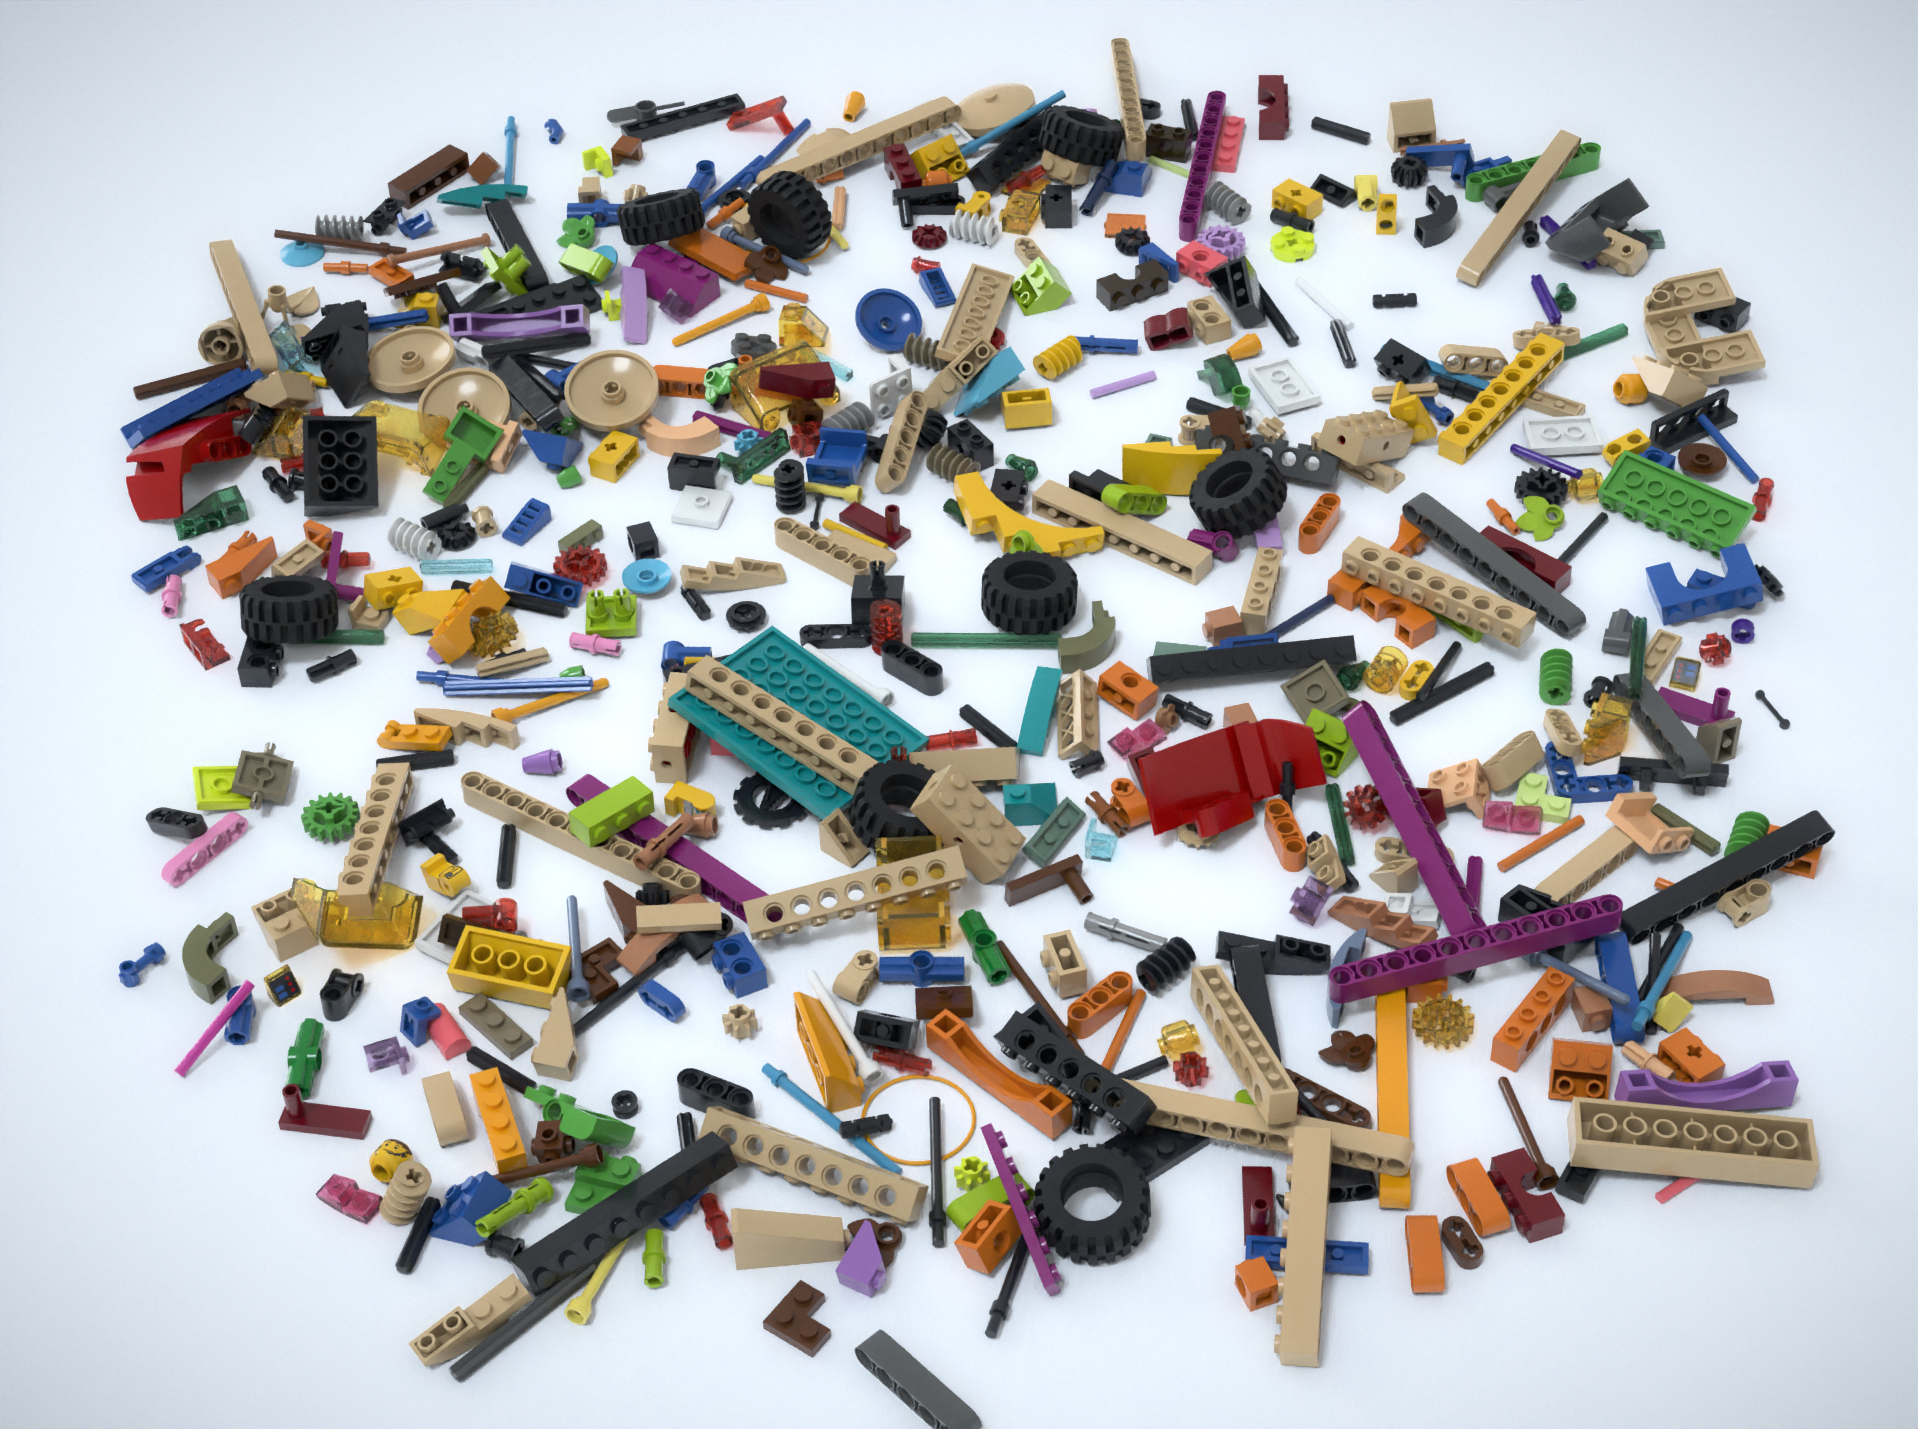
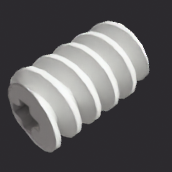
M957 210L949 225L950 236L963 237L965 240L971 239L973 242L979 241L981 244L987 243L989 246L995 243L998 236V226L995 224L993 217H990L987 222L985 215H982L980 220H978L979 216L977 213H974L972 218H970V212L966 211L962 217V210Z
M402 517L395 518L392 521L387 533L388 543L391 547L398 548V550L413 555L425 562L436 558L441 548L442 541L439 537H436L433 531H428L427 528L413 524L411 521H405Z

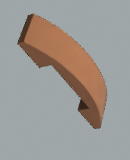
M699 893L682 898L673 904L709 903V901ZM682 932L636 934L617 957V962L633 976L637 977L657 961L656 954Z
M1704 970L1673 976L1669 979L1659 998L1661 999L1674 991L1688 1002L1689 1000L1743 998L1745 1005H1774V997L1769 979L1756 974L1735 970Z

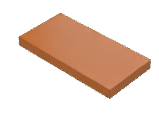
M704 228L691 234L668 240L669 247L733 281L755 271L744 267V261L750 254L749 252Z

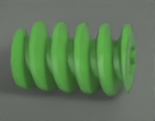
M1550 649L1543 653L1540 658L1539 695L1549 705H1562L1571 699L1573 657L1565 649Z
M1745 811L1739 814L1730 833L1724 857L1767 835L1770 826L1769 819L1755 811Z

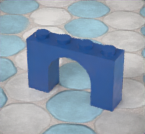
M1745 543L1720 549L1721 568L1726 578L1717 586L1709 589L1696 590L1682 585L1678 581L1670 562L1645 568L1647 587L1663 626L1764 601L1762 581Z

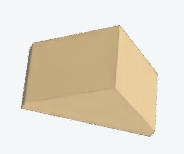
M840 808L835 809L818 824L820 850L847 867L854 866L869 852V849L862 844V839L857 838L853 827Z
M1416 858L1390 860L1370 873L1369 877L1385 892L1410 893L1418 888V861Z

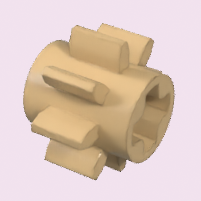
M631 184L628 190L624 189L622 199L626 203L636 198L647 196L648 192H646V187L642 185Z
M1275 416L1272 419L1264 418L1256 430L1259 434L1266 436L1265 441L1274 442L1275 438L1283 439L1286 431L1283 429L1285 423Z
M744 1004L729 1006L728 1014H722L725 1034L731 1033L735 1039L750 1037L751 1029L758 1028L755 1009L749 1010Z

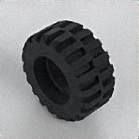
M1054 105L1046 110L1038 139L1040 145L1045 150L1063 159L1084 165L1104 167L1108 159L1117 162L1124 138V129L1116 121L1096 112L1073 106Z
M792 171L774 173L755 187L748 199L749 206L747 211L750 215L749 221L755 228V234L759 235L762 239L761 242L767 246L777 247L781 254L794 260L806 257L826 242L832 228V221H830L832 216L831 211H828L829 205L827 201L823 199V194L820 190L814 187L815 184L807 181L805 176L797 175L796 172Z
M694 188L669 190L636 198L618 206L616 212L623 241L630 246L647 245L679 238L702 229L705 224L699 193Z
M1240 448V451H1229L1228 454L1220 455L1216 458L1217 460L1208 463L1205 466L1206 468L1198 473L1197 480L1193 481L1189 493L1190 506L1206 531L1215 533L1227 531L1235 540L1241 539L1242 536L1254 534V531L1258 529L1262 530L1269 521L1272 522L1276 518L1277 512H1281L1283 503L1286 502L1287 483L1269 454L1255 448Z
M1022 550L1016 551L1014 554H1003L1002 558L997 557L989 563L982 574L981 609L984 616L996 628L1001 627L1002 631L1007 633L1014 632L1015 635L1020 636L1022 634L1036 636L1037 634H1050L1053 630L1056 632L1061 630L1063 626H1066L1076 614L1077 574L1069 563L1063 562L1062 558L1058 556H1051L1050 553H1037V551L1033 550L1023 552Z
M308 575L265 577L262 580H255L251 584H246L239 594L241 629L246 636L256 641L261 640L264 643L272 642L275 644L317 641L334 633L339 624L337 589L330 581L322 580L319 577H310Z
M896 759L888 760L886 764L880 762L868 768L858 781L849 808L850 824L854 827L853 831L857 838H862V844L867 848L871 847L874 849L875 854L879 856L882 854L886 855L888 859L894 861L896 859H908L941 849L944 844L917 817L899 814L887 806V804H896L910 809L936 771L924 768L925 765L921 763L916 765L910 763V760L904 759L901 762H897Z
M1088 1143L1080 1144V1149L1076 1150L1070 1147L1063 1150L1062 1157L1054 1156L1049 1161V1168L1044 1167L1039 1174L1040 1181L1035 1186L1034 1201L1036 1215L1040 1223V1233L1044 1234L1049 1247L1055 1246L1056 1253L1063 1258L1067 1254L1070 1255L1072 1262L1080 1264L1082 1260H1087L1089 1265H1098L1100 1260H1106V1263L1116 1261L1115 1256L1120 1254L1122 1257H1125L1131 1253V1245L1137 1247L1143 1240V1234L1148 1231L1150 1225L1149 1218L1151 1217V1198L1146 1174L1142 1167H1137L1136 1160L1132 1156L1127 1155L1123 1157V1150L1116 1147L1109 1150L1106 1149V1144L1099 1143L1096 1144V1147H1088ZM1090 1187L1107 1189L1116 1194L1122 1201L1119 1208L1113 1214L1096 1221L1079 1219L1071 1215L1064 1207L1073 1194Z

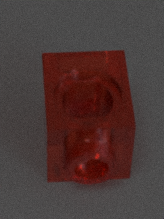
M819 419L792 426V436H789L791 449L796 450L799 458L815 455L820 443L819 430L822 427Z

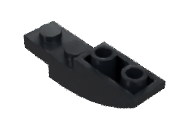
M1220 930L1216 936L1215 958L1229 961V948L1258 945L1265 975H1302L1321 972L1330 968L1331 945L1278 934H1276L1274 941Z

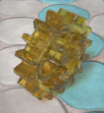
M498 611L496 615L489 612L486 618L480 616V621L473 622V628H470L475 642L468 650L474 657L480 655L484 659L487 654L494 657L495 652L503 653L504 647H511L510 641L516 640L515 634L519 632L518 624L513 616H510L509 612L503 614L502 611Z
M1437 993L1436 999H1432L1429 995L1426 996L1425 1003L1418 1001L1417 1008H1413L1411 1027L1416 1029L1415 1036H1424L1423 1043L1427 1044L1431 1041L1436 1049L1439 1047V1044H1443L1446 1050H1449L1450 1044L1460 1047L1461 1040L1468 1042L1469 1035L1473 1034L1475 1015L1470 1013V1005L1462 1006L1463 999L1461 998L1453 1001L1451 994L1447 996V999L1442 998L1440 993Z

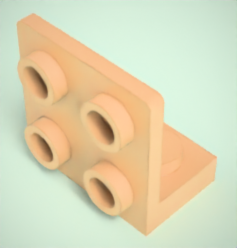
M1477 758L1438 769L1429 774L1428 788L1441 789L1445 808L1465 802L1467 808L1473 811L1478 820L1488 817L1491 788L1482 771V764Z

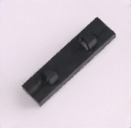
M1620 756L1617 774H1624L1633 781H1639V790L1650 791L1652 782L1693 785L1694 795H1704L1706 786L1726 787L1729 776V764L1711 763V772L1708 776L1681 779L1665 759Z

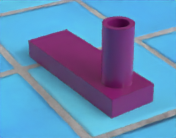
M333 531L326 580L330 581L337 589L338 599L355 601L359 595L363 596L364 588L336 584L343 532Z
M1662 686L1658 691L1679 719L1700 727L1721 719L1735 718L1736 712L1728 709L1731 692L1727 688L1719 687L1715 690L1713 704Z

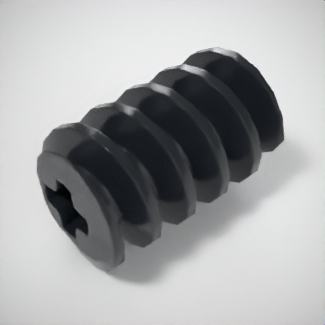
M785 459L774 470L773 476L775 478L776 507L782 512L789 513L800 511L806 506L804 466L798 460Z
M1172 937L1152 954L1146 956L1144 960L1138 962L1136 965V975L1140 984L1148 993L1156 995L1159 992V988L1164 989L1167 986V982L1172 983L1175 977H1180L1183 971H1188L1191 968V962L1196 960L1195 952L1191 945L1182 937Z

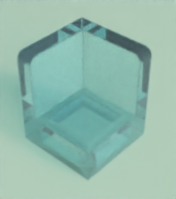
M1091 818L1085 836V858L1111 862L1117 844V836L1097 833V818Z

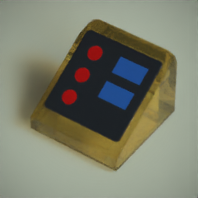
M1676 657L1669 687L1695 692L1700 675L1701 661Z
M288 964L263 978L267 995L277 1007H282L302 994Z

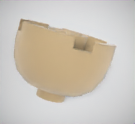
M216 321L209 324L201 332L197 342L198 351L206 362L209 361L215 365L241 358L245 348V341L241 330L235 324L227 321Z

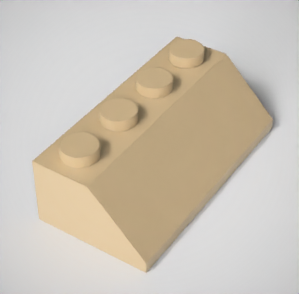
M1019 747L909 752L910 763L916 765L921 763L928 770L933 769L937 772L953 763L975 786H986V780H997V785L1013 784V779H1019Z

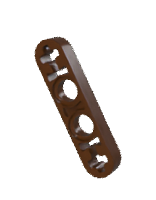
M1284 1067L1292 1082L1301 1092L1310 1091L1315 1095L1309 1100L1329 1121L1370 1129L1371 1114L1365 1107ZM1328 1104H1335L1339 1106L1340 1109L1338 1111L1331 1112L1326 1110L1324 1106Z

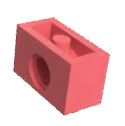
M1195 240L1176 252L1179 272L1209 288L1213 285L1204 273L1228 263V257Z

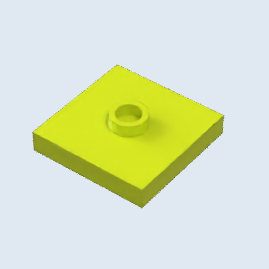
M237 766L192 767L197 810L251 809L249 806L251 802L250 796L231 792Z

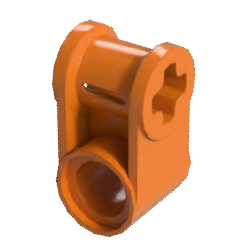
M1127 778L1115 779L1111 783L1113 796L1110 799V804L1114 805L1118 810V814L1130 824V829L1151 820L1146 798L1140 793L1134 783Z

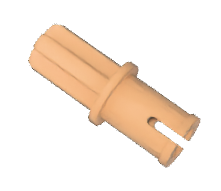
M1627 1041L1621 1050L1622 1054L1638 1065L1640 1069H1649L1659 1076L1674 1080L1676 1071L1660 1061L1656 1053L1650 1054L1634 1041Z

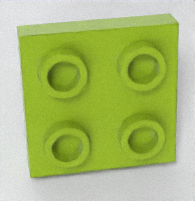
M515 244L503 257H499L488 247L480 252L485 260L483 264L490 270L489 275L497 283L500 281L504 283L505 289L511 295L517 294L519 296L528 293L520 276L532 264L524 256L525 253L519 245Z
M619 588L613 592V596H604L602 590H597L598 597H596L595 590L590 591L588 597H586V635L599 634L602 638L637 636V595H630L629 590L626 588L622 589L623 595H621Z

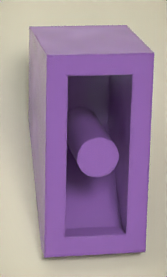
M865 1220L835 1271L840 1284L872 1298L876 1289L880 1290L887 1274L871 1222Z

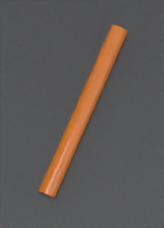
M1581 815L1575 816L1497 863L1498 869L1501 872L1508 870L1585 823L1584 818Z
M1136 989L1101 1064L1109 1071L1112 1070L1146 996V992L1143 989Z

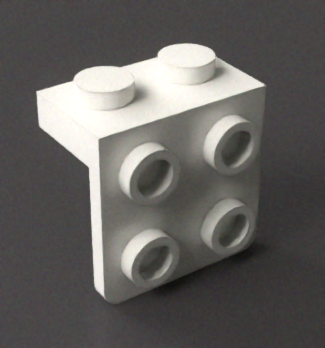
M897 354L888 357L889 374L869 384L870 409L875 421L895 413L898 403L912 393L911 367Z

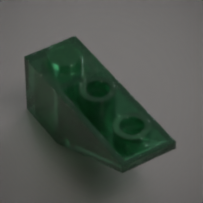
M237 485L212 492L173 522L178 541H183L247 521L249 517L245 501Z

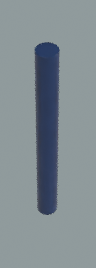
M1328 594L1266 633L1278 632V637L1333 604L1335 598L1333 595Z

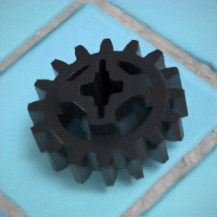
M1539 467L1537 471L1530 468L1529 473L1522 471L1521 476L1516 477L1514 493H1516L1517 499H1522L1523 505L1524 497L1539 496L1543 497L1549 505L1556 504L1560 506L1561 501L1566 500L1568 484H1566V478H1560V472L1553 474L1551 468L1547 471L1543 470L1542 467Z

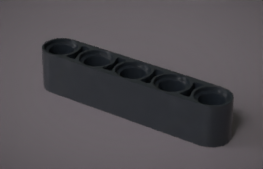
M1258 945L1229 948V961L1234 989L1281 1063L1280 1048L1260 948Z

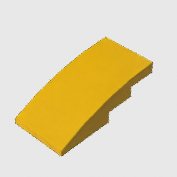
M1170 441L1122 444V480L1131 485L1149 486L1162 494L1189 495L1191 485L1194 480H1197L1198 473L1203 471L1208 463L1217 460L1216 458L1222 455L1221 448L1197 450L1196 445L1171 446Z

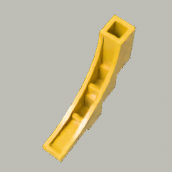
M978 471L955 476L953 492L970 535L994 531L1003 553L1009 552L1012 546V538L1020 530L1030 532L1034 542L1040 545L1043 552L1050 553L1053 557H1070L1075 554L1095 552L1103 548L1105 533L1102 526L1066 528L1032 520L1010 509L996 498L985 485Z

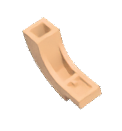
M649 414L638 426L640 434L646 438L647 448L667 457H672L674 452L702 455L721 446L719 427L705 416L688 425L669 426Z

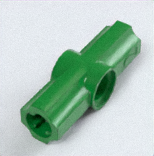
M974 909L965 911L958 918V924L972 950L973 961L979 964L988 983H993L994 985L1004 983L1010 977L1011 972L997 945L996 934L989 929L981 912Z
M305 1018L302 1023H299L295 1044L290 1046L288 1050L287 1062L289 1070L285 1086L288 1084L298 1085L302 1100L311 1095L315 1072L320 1071L322 1064L321 1045L325 1028L324 1024L318 1022L315 1018Z

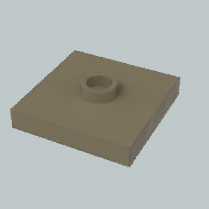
M1325 659L1280 685L1281 690L1304 725L1312 708L1332 714L1352 702Z

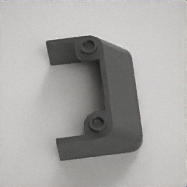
M1628 177L1582 205L1545 241V244L1554 252L1579 262L1586 261L1589 263L1599 256V252L1611 246V243L1604 235L1608 227L1621 232L1629 226L1628 221L1633 216L1647 209L1649 204Z

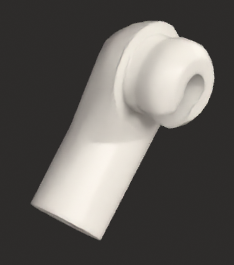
M1257 407L1249 409L1248 414L1257 428L1265 416Z

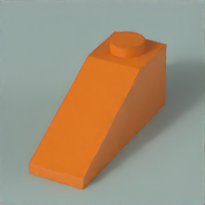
M270 536L205 565L209 584L222 600L241 592L246 584H251L278 557L274 538Z

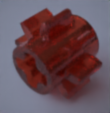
M1717 632L1706 634V639L1700 641L1699 654L1705 660V663L1712 662L1713 665L1724 664L1725 658H1730L1732 647L1730 641L1725 638V635L1718 636Z
M1196 1051L1180 1053V1061H1173L1175 1081H1180L1186 1087L1201 1086L1202 1078H1208L1209 1067L1206 1066L1207 1058L1201 1057Z

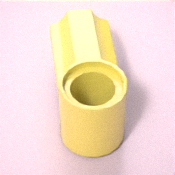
M1355 175L1354 189L1357 193L1358 207L1362 208L1365 212H1370L1373 208L1377 207L1378 203L1377 175Z

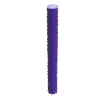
M1512 444L1510 446L1511 453L1573 478L1580 479L1583 475L1580 469L1520 445Z

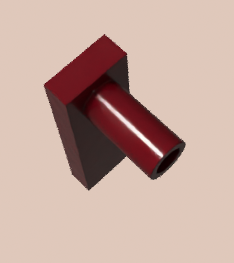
M855 501L839 513L840 522L869 537L888 544V547L894 550L911 538V530L900 525V508L897 505L891 504L886 506L885 517Z
M288 1084L282 1089L285 1107L278 1121L280 1130L364 1140L373 1118L371 1110L303 1102L300 1088L296 1084Z
M1242 1166L1244 1246H1246V1235L1275 1237L1272 1166Z

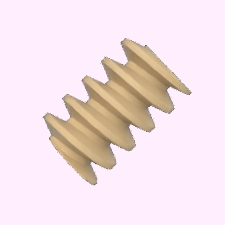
M407 1160L397 1167L379 1206L380 1214L386 1221L396 1225H404L412 1222L416 1217L432 1182L431 1174L424 1165L416 1161Z

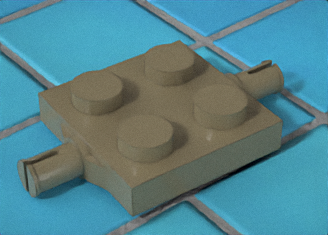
M270 742L265 744L264 752L242 750L231 792L252 797L249 804L251 809H254L256 802L255 810H259L262 799L283 804L285 801L294 761L274 755L276 745L273 742L271 749H269Z

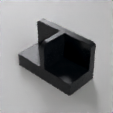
M674 452L667 466L669 488L671 490L683 491L685 485L717 490L716 476L721 467L720 458Z

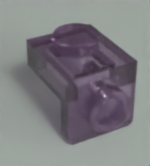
M397 1036L363 1046L370 1073L398 1064L401 1075L407 1074L405 1063L410 1062L406 1046L400 1047Z

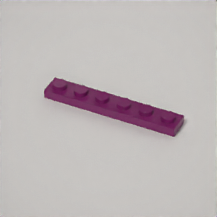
M992 1123L980 1127L1043 1287L1051 1297L1061 1292L1057 1283L1062 1280L1060 1272L1055 1263L1051 1265L1049 1263L1047 1255L1051 1253L1046 1238L1044 1236L1039 1238L1036 1228L1040 1226L1034 1209L1029 1211L1025 1201L1030 1198L1023 1182L1018 1184L1014 1175L1019 1173L1013 1157L1007 1158L1004 1148L1009 1147L1002 1130L997 1132Z

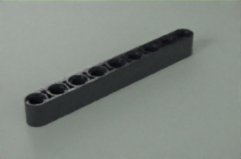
M1813 810L1622 911L1621 925L1618 929L1620 932L1626 933L1627 941L1630 945L1639 944L1650 938L1651 933H1659L1718 902L1726 892L1734 890L1752 879H1761L1825 845L1834 837L1836 831L1818 810Z

